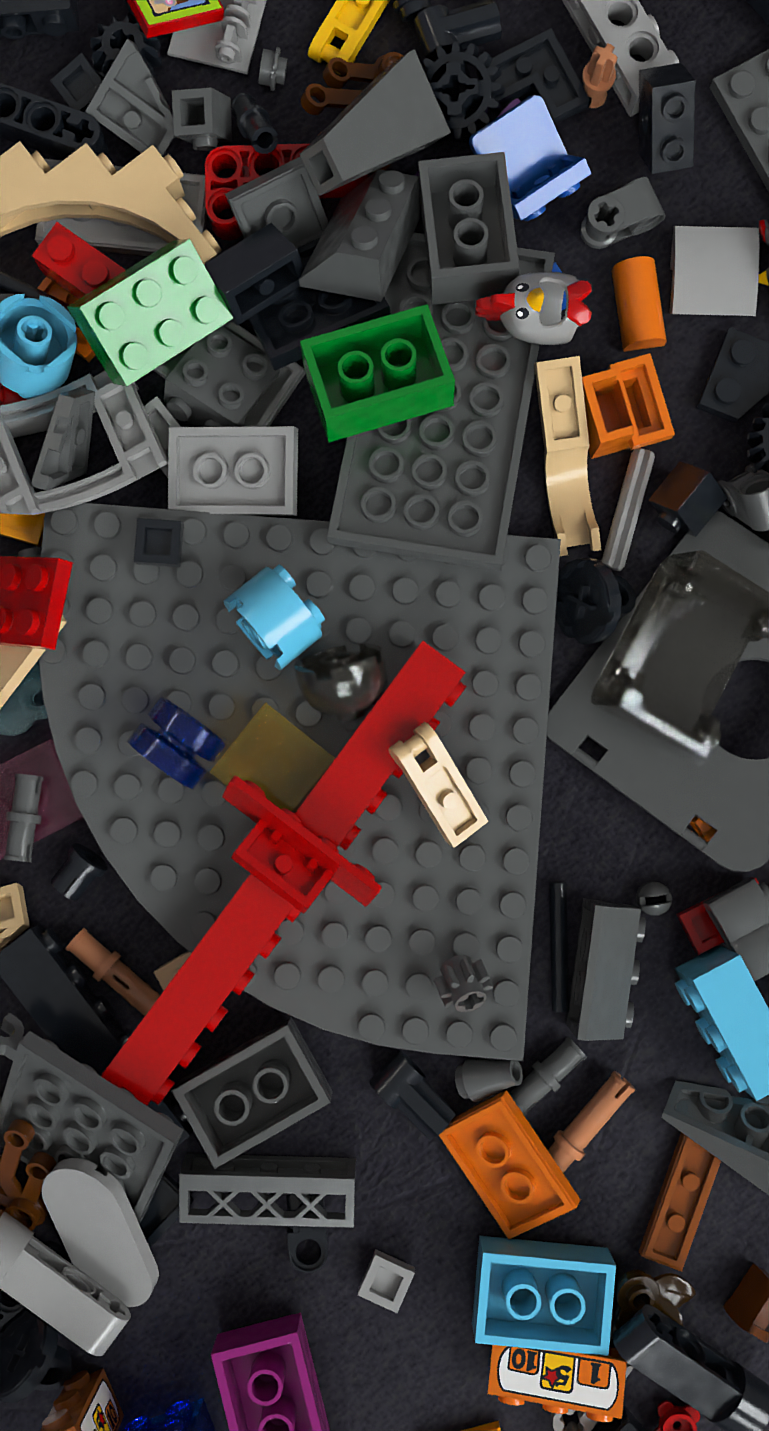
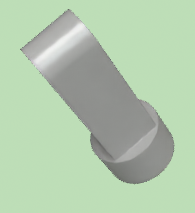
M4 1211L0 1216V1289L86 1352L94 1356H103L131 1318V1313L127 1306L108 1290L35 1238L33 1231Z

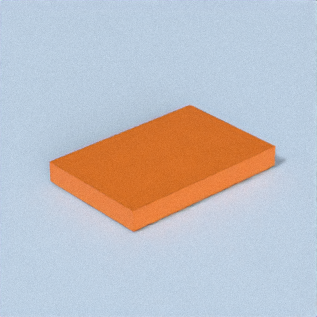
M507 1090L454 1117L447 1128L439 1134V1137L508 1240L577 1208L581 1201Z

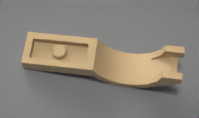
M580 356L536 362L534 367L544 442L545 485L554 538L561 539L560 556L568 555L567 547L590 544L592 551L601 550L600 533L592 509L588 483L587 456L590 444Z

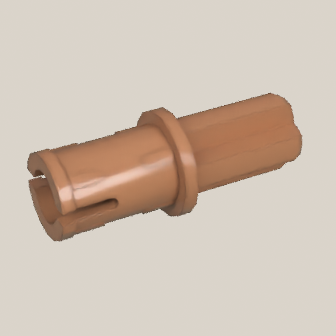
M609 43L604 48L600 46L594 48L591 60L583 70V88L588 97L592 98L589 108H598L604 104L607 91L614 85L616 79L615 65L618 57L613 54L615 47Z

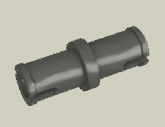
M15 774L16 781L11 812L6 813V820L10 821L3 859L32 862L31 857L36 824H41L42 818L41 815H38V808L44 777Z
M567 1037L542 1063L537 1060L532 1065L534 1070L522 1080L520 1085H517L509 1092L523 1115L526 1116L527 1112L551 1090L556 1092L561 1087L559 1082L581 1061L585 1060L587 1056L570 1037Z

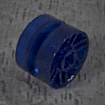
M161 696L148 713L150 719L160 729L156 730L145 723H140L127 742L160 770L184 786L194 790L207 772L206 768L195 756L198 755L209 762H215L227 746V743L179 706Z

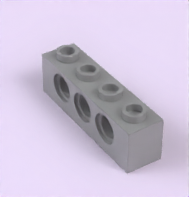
M562 0L592 53L596 46L604 48L607 43L615 47L613 54L618 58L615 65L616 79L612 87L630 117L639 113V70L679 63L676 54L672 50H667L660 38V31L655 18L650 14H646L639 0ZM618 20L624 23L625 25L616 26L613 23H611V21ZM631 55H640L646 61H636L631 57Z

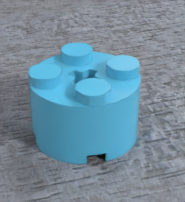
M15 294L1 301L0 383L18 393L24 399L44 395L61 387L69 376L77 347L76 325L71 314L57 301L41 295L39 299L25 298V294Z
M280 564L274 569L269 567L263 568L224 600V605L228 612L236 607V610L241 614L242 617L236 623L256 649L267 660L273 655L277 657L274 667L278 670H282L322 637L320 628H322L321 623L325 621L321 611L310 599L303 602L292 588L296 586V583Z

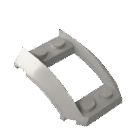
M106 371L94 377L89 373L68 385L44 395L0 405V513L36 515L79 505L119 490L168 464V455L159 442L137 392L139 388L136 383L133 382L126 387L113 384ZM77 388L95 391L93 413L98 412L119 463L80 481L35 493L13 438L47 431L59 394Z

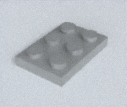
M294 426L169 427L168 509L209 512L210 514L297 516L298 428Z

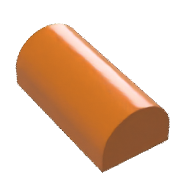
M640 256L617 263L611 272L623 352L665 346L667 340L654 258Z

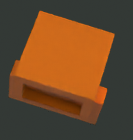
M651 353L610 364L605 371L582 377L590 444L588 451L591 459L629 448L634 450L672 439L675 435Z

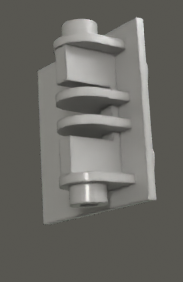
M220 0L225 9L222 21L173 32L167 54L189 61L248 74L267 0Z

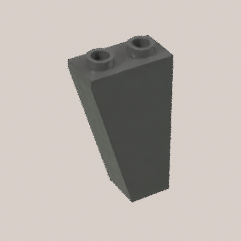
M412 50L384 69L300 153L301 159L319 196L419 152L451 133L416 51Z

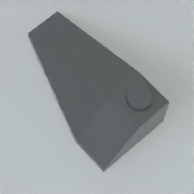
M675 1080L661 1118L769 1195V1097L765 1096L756 1101L754 1098L748 1099L731 1096L726 1089Z

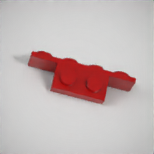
M236 775L229 781L222 798L256 823L255 827L231 856V859L303 914L329 880L365 907L377 896L382 887L375 881L374 875L367 868L359 864H352L339 854L337 847L329 839L323 836H315L302 826L301 820L295 813L286 808L280 809L266 798L264 791L254 782L249 780L243 781Z

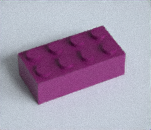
M301 1312L217 1334L211 1357L229 1431H330Z

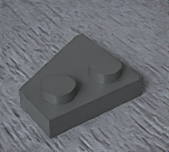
M127 39L85 112L93 116L99 123L142 153L151 145H154L163 157L175 137L173 132V112L136 44Z
M77 388L59 394L32 478V487L47 491L87 474L95 391Z

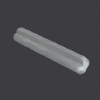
M642 448L634 449L631 453L602 557V562L614 571H621L625 567L655 459V454L652 451Z

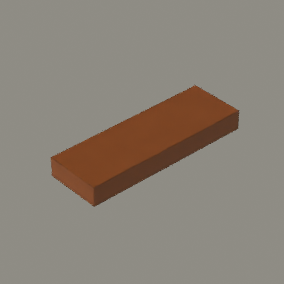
M682 1132L639 1249L642 1257L681 1272L721 1160Z

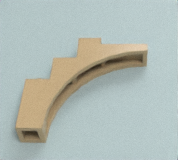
M20 141L0 156V238L8 233L39 222L63 218H100L132 225L163 239L167 243H171L174 240L190 239L203 264L217 257L222 251L215 238L207 229L201 233L193 224L196 217L182 198L185 196L180 179L184 175L180 167L169 154L162 157L154 145H151L119 171L115 169L103 152L96 156L87 143L52 169L37 150L30 154Z

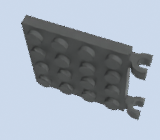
M8 1013L3 1019L1 1029L8 1033L10 1037L0 1036V1055L8 1057L13 1063L2 1100L0 1097V1147L3 1149L6 1143L3 1135L13 1120L22 1119L29 1122L35 1130V1135L28 1147L23 1150L20 1160L28 1164L36 1152H45L51 1155L57 1164L69 1158L85 1159L98 1165L95 1169L104 1176L109 1172L119 1181L140 1224L184 1130L177 1126L167 1115L155 1112L138 1101L128 1090L118 1088L99 1076L91 1066L79 1063L60 1051L58 1046L52 1041L42 1039L31 1031L23 1036L24 1026L22 1022L11 1013Z

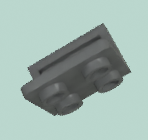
M219 327L197 341L165 378L164 406L176 419L184 422L187 421L195 427H244L246 416L279 376L280 369L275 371L267 355L223 327Z

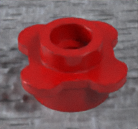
M669 1400L662 1401L658 1405L659 1425L654 1431H697L696 1423L700 1420L699 1411L690 1405L685 1407L673 1405ZM679 1421L681 1423V1426L679 1428H674V1422Z

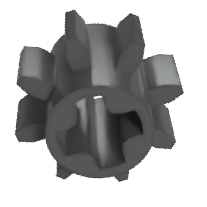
M467 955L454 956L445 961L440 968L442 976L434 978V983L444 1007L454 1004L455 1009L459 1012H469L482 1006L487 999L485 991L493 988L483 960L480 959L473 963L471 957Z

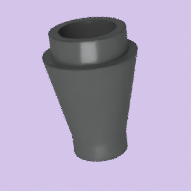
M468 1058L463 1064L458 1065L455 1071V1084L460 1096L464 1099H471L474 1102H479L511 1086L520 1085L523 1079L522 1068L518 1060Z

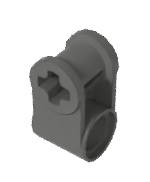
M647 177L635 179L622 188L592 201L580 227L581 238L585 244L595 249L606 248L630 236L645 233L665 219L666 215Z
M751 463L745 467V472L727 482L723 480L717 482L727 496V499L721 506L728 515L738 518L750 526L752 530H769L768 472L760 469L753 473L752 466L755 463Z

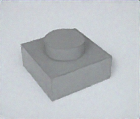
M375 1249L358 1288V1296L398 1313L415 1274V1267Z

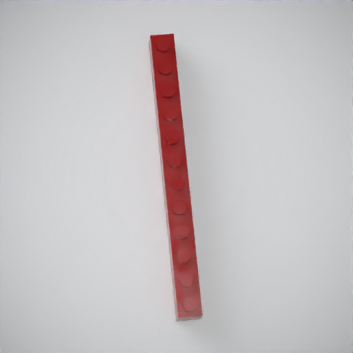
M422 641L295 812L301 820L302 826L315 836H323L329 839L336 847L340 846L346 851L362 830L355 825L362 813L366 810L373 815L388 793L381 789L391 774L398 779L403 774L402 769L394 761L388 749L399 740L403 743L415 735L413 730L424 722L428 723L435 730L440 721L434 716L443 703L452 707L467 687L460 682L466 672ZM250 873L101 1077L118 1088L128 1090L138 1101L146 1106L151 1100L159 1105L175 1084V1082L168 1078L178 1064L186 1069L202 1047L195 1042L205 1027L211 1032L214 1031L228 1012V1009L222 1006L231 991L237 995L242 993L255 975L254 972L248 969L258 955L267 959L282 938L275 933L285 918L293 923L301 912Z

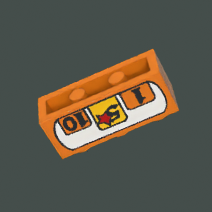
M492 1345L488 1394L498 1396L500 1402L508 1405L518 1406L523 1405L524 1401L542 1404V1409L551 1413L565 1414L568 1413V1409L586 1412V1416L594 1421L611 1422L613 1417L622 1419L627 1362L620 1356L616 1348L609 1347V1356Z

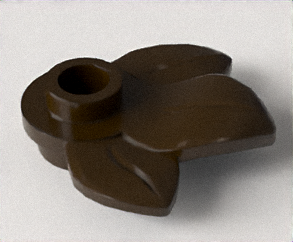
M631 1270L624 1273L619 1278L616 1289V1300L620 1306L615 1317L616 1330L646 1304L655 1307L683 1327L682 1315L678 1308L696 1295L693 1286L686 1279L673 1273H665L654 1278L640 1270Z

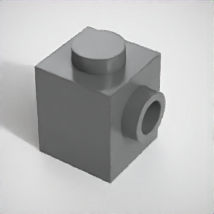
M211 87L172 90L173 132L175 137L193 144V149L200 151H212L218 147V143L232 142L230 97Z

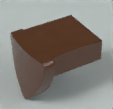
M753 1263L731 1298L727 1299L723 1307L740 1328L768 1343L769 1273Z

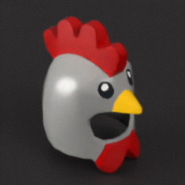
M527 273L519 275L512 280L505 288L503 294H494L476 300L475 314L478 317L486 318L487 321H501L514 338L528 343L540 345L566 344L572 340L576 328L588 323L591 319L592 312L582 300L592 292V287L588 281L577 280L575 276L565 273ZM565 291L566 311L564 318L561 320L562 301Z

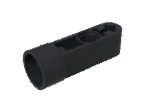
M648 1304L644 1305L613 1332L612 1338L615 1348L628 1364L702 1413L709 1421L722 1430L763 1431L769 1421V1385L739 1363L728 1359L655 1307Z

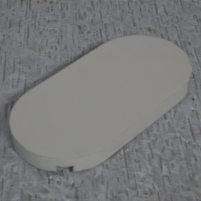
M69 1158L60 1161L44 1179L42 1197L73 1266L120 1299L127 1307H136L145 1303L157 1284L159 1271L123 1187L109 1172L104 1176L95 1169L98 1165L89 1160Z

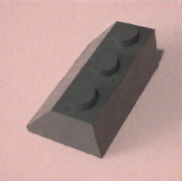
M378 169L343 196L299 279L300 287L381 302L420 220L419 176L402 174L393 170L385 171Z
M583 898L569 1011L566 1025L577 1040L624 1039L625 1028H631L634 1003L628 1002L631 985H637L640 972V961L634 959L636 942L643 941L646 927L645 917L640 916L641 909L634 905Z

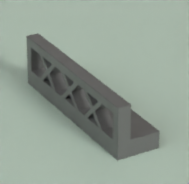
M186 1153L179 1174V1223L354 1228L356 1158L238 1155L214 1169L207 1154ZM190 1191H207L217 1202L209 1209L190 1208ZM239 1192H251L260 1203L252 1210H241L231 1199ZM283 1193L295 1194L304 1204L296 1211H284L274 1201ZM326 1195H346L345 1213L327 1212L318 1202Z

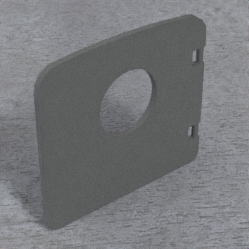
M719 511L712 516L696 537L686 534L636 598L634 609L620 619L615 631L603 641L548 713L547 737L553 743L702 851L703 854L715 863L735 872H748L760 868L769 860V758L757 760L741 758L721 748L712 739L704 724L702 700L710 681L724 668L746 660L769 662V543ZM587 737L607 750L599 762L579 748ZM695 816L717 831L709 842H706L687 828Z

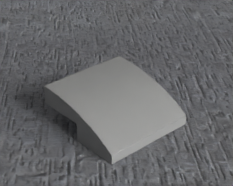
M673 226L670 270H673L669 313L756 316L759 279V228Z

